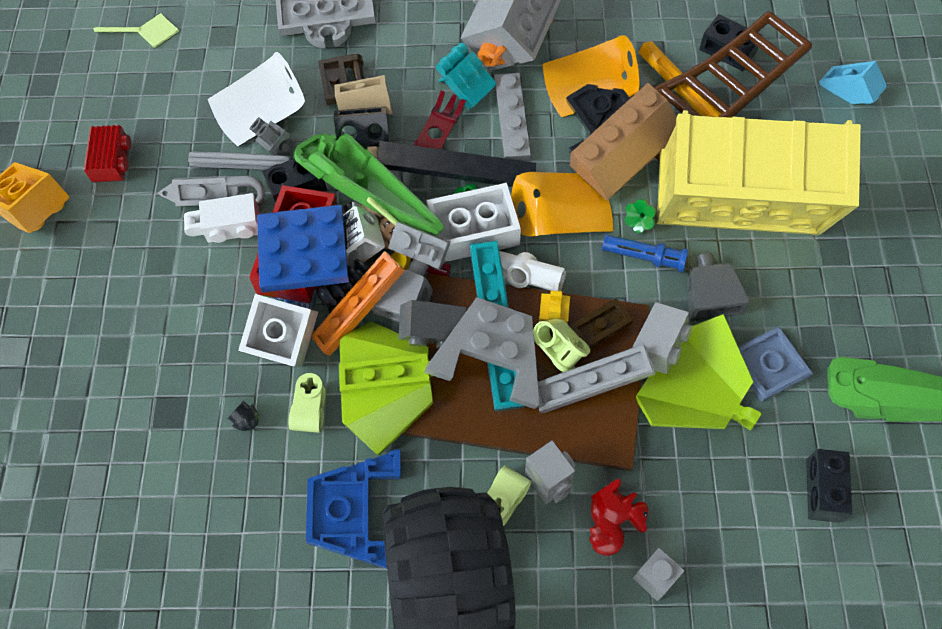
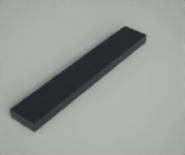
M379 141L377 160L388 170L495 185L507 183L509 187H513L518 175L526 172H536V163Z

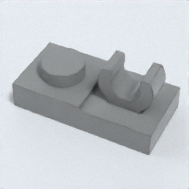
M399 221L396 223L388 248L440 269L443 266L451 242Z

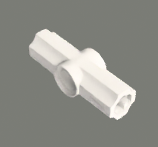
M499 251L503 276L512 286L523 288L527 285H532L550 291H561L566 276L565 268L539 262L535 256L527 252L519 253L516 256Z

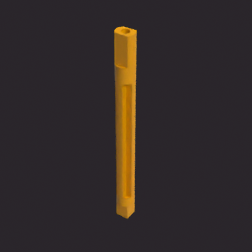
M652 41L642 44L638 53L665 81L682 74ZM684 83L674 88L689 106L701 116L718 117L721 115L720 112L687 84Z

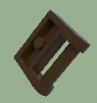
M360 54L318 60L327 106L337 104L335 85L348 82L345 68L350 67L353 69L355 81L365 79L362 68L364 61Z

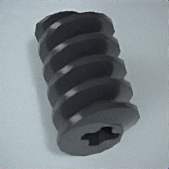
M359 259L353 261L354 269L347 264L349 282L315 286L316 294L329 314L331 313L330 306L336 307L340 303L339 301L348 294L369 270V267Z

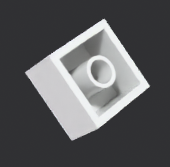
M255 294L238 351L294 367H303L318 312Z

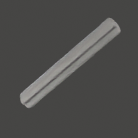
M191 151L188 157V162L192 167L266 170L273 165L291 160L288 155L274 156L269 154Z

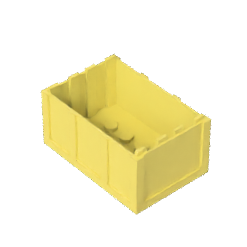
M683 111L682 114L677 115L676 126L665 149H661L657 224L821 235L859 206L861 124H852V120H848L845 124H827L795 120L745 119V117L692 116L688 114V111Z

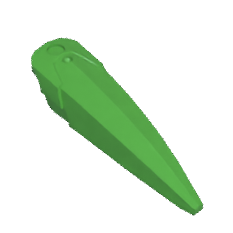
M327 133L323 135L318 134L297 145L294 152L295 161L318 179H323L362 205L380 213L367 202V198L371 197L398 221L435 235L440 234L445 228L441 221L399 179L377 160L368 149L365 150L349 134L342 135L337 141V137L334 134L330 136Z
M847 357L833 359L827 369L828 395L831 401L839 407L853 411L856 418L886 419L887 422L942 421V377L878 364L872 360Z

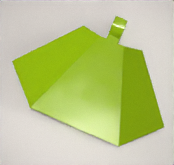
M724 314L692 326L689 340L687 342L683 341L680 346L682 350L678 363L676 365L672 364L667 374L655 371L656 374L648 377L636 395L637 403L651 426L725 429L730 419H733L751 431L762 414L751 407L739 405L752 385L753 380Z
M370 321L340 339L339 383L343 424L377 456H380L433 404L430 377L433 375L424 373L426 366L430 362L429 347L410 346L409 341L399 340V333Z

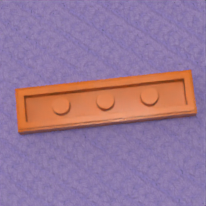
M386 251L383 252L312 334L311 338L323 353L331 356L339 347L340 339L353 331L404 273L405 269Z

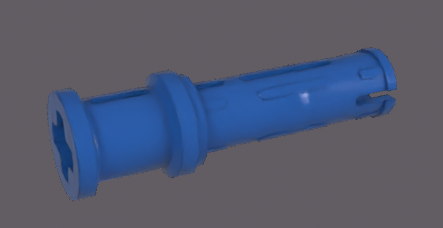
M605 234L602 251L651 261L655 267L659 268L661 265L678 269L680 273H683L688 254L687 248L683 250L666 247L665 243H658L655 246ZM618 245L627 246V247H631V248H635V249H640V250H642V252L636 251V250H632V249L623 248V247H619ZM665 256H670V257L678 258V260H676V259H671V258H667V257H665Z

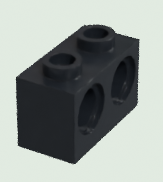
M718 14L704 32L699 50L711 56L746 30L747 27ZM748 40L738 49L752 59L758 50V46ZM731 56L722 60V62L741 71L745 69Z
M386 106L335 110L333 118L337 137L336 141L345 134L342 130L345 126H352L357 132L350 136L361 146L369 145V147L379 148V141L389 142ZM376 123L382 127V130L379 133H372L368 127Z
M295 158L273 165L262 171L275 203L282 185L322 192L327 190L325 181L314 176L295 161Z
M825 449L815 450L806 459L808 519L840 523L853 514L849 452Z

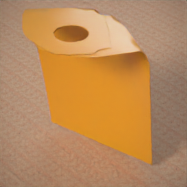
M620 35L597 46L542 64L548 95L561 117L574 114L566 102V97L587 84L598 85V88L613 90V88L624 89L629 97L639 91L640 81L636 53L631 41L625 35ZM628 51H630L632 55V67L630 66L628 61ZM624 71H626L627 74L626 80L622 78V73Z
M526 172L516 177L511 192L516 215L518 204L521 201L526 206L523 218H519L517 215L521 228L520 234L531 237L563 233L613 232V217L609 200L604 199L578 173ZM534 189L540 191V197H534Z

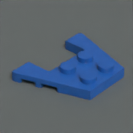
M400 449L390 451L389 454L373 459H365L364 462L349 467L344 466L307 478L306 544L387 569L384 541H369L368 481L400 479Z

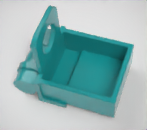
M459 43L446 56L440 59L436 69L442 75L438 82L445 81L460 100H466L465 106L469 110L497 83L481 65L483 62L473 51L468 53V47L464 43Z

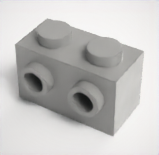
M655 302L633 345V348L642 344L646 345L655 371L667 374L671 365L678 363L682 350L680 346L683 341L687 342L692 332V325H689V312Z
M551 441L526 458L524 476L532 481V487L546 505L552 500L558 503L570 494L569 489L573 485L572 481L575 474L573 468H575V463L567 452L561 453L555 443Z

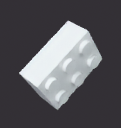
M507 183L426 200L427 208L445 227L440 234L435 236L451 242L444 262L470 257V244L498 241L499 250L520 245L521 228Z

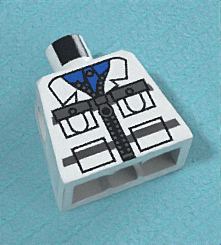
M349 202L344 206L345 214H343L347 264L354 269L353 261L355 259L365 262L384 249L385 244L377 217L361 208L359 203Z

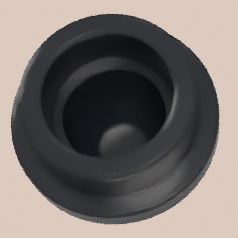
M243 400L227 419L233 423V428L249 431L257 426L259 414L253 404L248 405Z

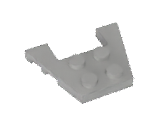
M477 297L428 363L424 373L450 381L454 374L459 353L515 371L516 377L510 401L533 409L537 408L539 405L532 316Z

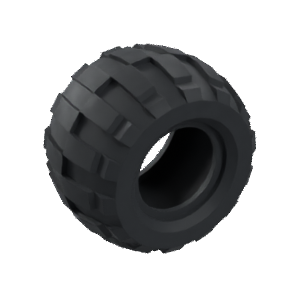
M460 487L426 489L401 498L400 503L389 504L382 514L394 629H515L514 584L506 533L497 503L487 492L475 493L473 489Z

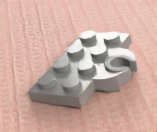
M276 0L280 36L304 33L306 39L312 45L326 49L324 37L327 35H333V44L337 47L347 41L351 35L352 26L376 23L372 0Z

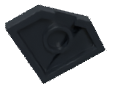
M587 84L566 97V102L589 135H591L621 108L630 97L624 89L613 88V90L598 88V85Z

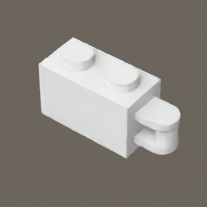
M253 193L199 201L198 211L184 214L185 234L188 236L204 235L208 243H220L228 239L250 238L258 235L257 214H260L259 206Z

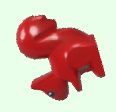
M619 478L591 496V517L595 526L589 529L591 535L589 541L592 548L603 556L614 555L622 549L624 534L620 525L628 520L640 533L647 531L646 520L649 512L647 503L640 501L632 504L637 495L636 492L627 496L621 495L618 490L621 485Z

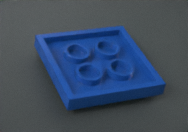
M341 205L257 214L259 285L262 293L349 282Z

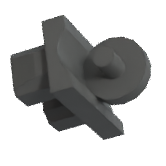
M258 117L249 129L258 136L255 141L274 156L288 155L292 151L293 142L290 138L291 135L274 122L270 121L267 123Z

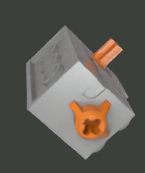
M473 0L476 7L460 39L491 70L512 66L517 62L521 64L533 61L550 24L553 22V17L561 0Z

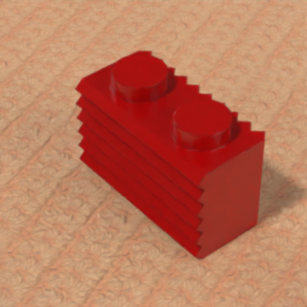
M121 125L90 127L84 172L91 182L124 180V172H127L129 168L126 155L127 150L131 149V139Z

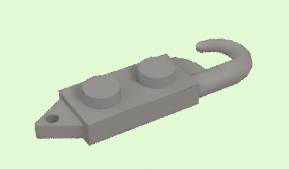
M252 176L187 177L172 179V183L157 194L174 202L175 206L199 205V201L237 196L239 187L252 186L257 190L258 196L256 201L259 205L265 198V188L260 180Z

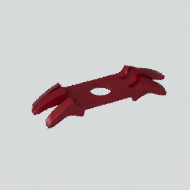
M441 90L436 104L413 146L442 149L462 113L466 100L461 99L455 113L451 117L457 95L453 94L441 113L439 111L445 96V91ZM431 128H438L442 131L443 135L438 139H433L428 135V131Z

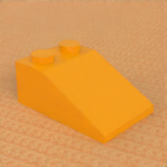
M14 162L0 174V216L25 232L32 233L39 230L45 224V220L51 214L60 211L64 207L65 202L70 198L49 173Z

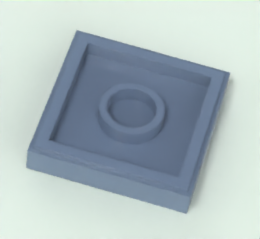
M780 326L738 346L753 380L751 388L761 402L796 385L813 374Z

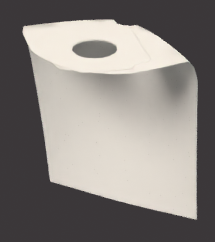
M275 52L263 64L210 97L208 102L221 129L234 144L239 146L256 136L249 128L258 117L267 123L272 121L276 124L299 110L303 106L305 99L288 63L280 53ZM285 66L287 67L288 71L290 72V75H291V77H292V80H291V78L289 77V75H288V73H287V71H286V69H285ZM290 86L293 88L294 94L289 92Z

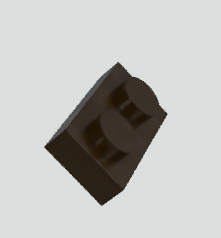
M615 298L569 325V327L578 337L586 342L589 349H592L631 326L633 319L619 300Z

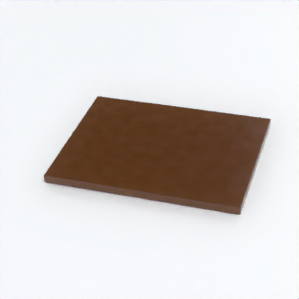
M427 274L426 276L433 289L429 302L466 307L467 311L477 298L475 280ZM505 285L508 307L532 316L534 329L535 325L539 323L542 293L550 294L551 291L525 287L516 288L511 285ZM562 293L564 296H570L568 326L612 301L610 299ZM619 301L632 317V325L590 349V353L586 357H581L574 365L575 368L633 348L648 318L649 305ZM550 328V335L553 338V331ZM534 341L538 382L564 373L553 364L549 356ZM427 343V347H429V361H431L439 349L436 348V344ZM459 353L454 374L450 381L436 376L430 377L433 404L401 434L531 455L553 441L561 453L567 452L576 463L632 471L639 411L636 395L641 389L642 379L543 414L539 411L538 407L533 409L527 406L495 412L487 362Z

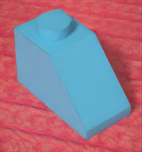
M876 61L833 66L819 81L822 87L850 104H871L879 98L880 94L887 87Z

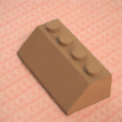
M647 83L571 152L570 167L608 201L661 152V149L666 147L676 126V115L668 100Z

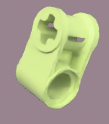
M562 319L539 322L533 329L536 344L541 347L553 364L562 372L575 369L574 365L581 357H586L590 353L586 342L578 337ZM550 328L553 331V338L550 335Z
M306 373L300 376L296 382L293 404L289 414V429L292 431L321 433L326 390L320 377L316 374Z
M505 465L500 469L491 488L487 492L495 500L497 506L501 508L500 514L503 525L508 522L517 505L521 503L532 482Z

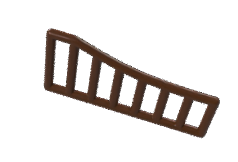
M767 11L746 30L709 58L653 88L681 113L688 111V114L692 116H701L672 91V89L685 83L721 113L718 117L732 118L812 49V43L774 13ZM767 24H770L797 45L798 48L787 56L758 32ZM750 40L779 64L768 73L738 48ZM731 56L760 81L751 89H748L718 65V63ZM709 70L739 95L740 98L731 106H728L695 77ZM660 153L655 157V158H656L657 160H659V161H660Z

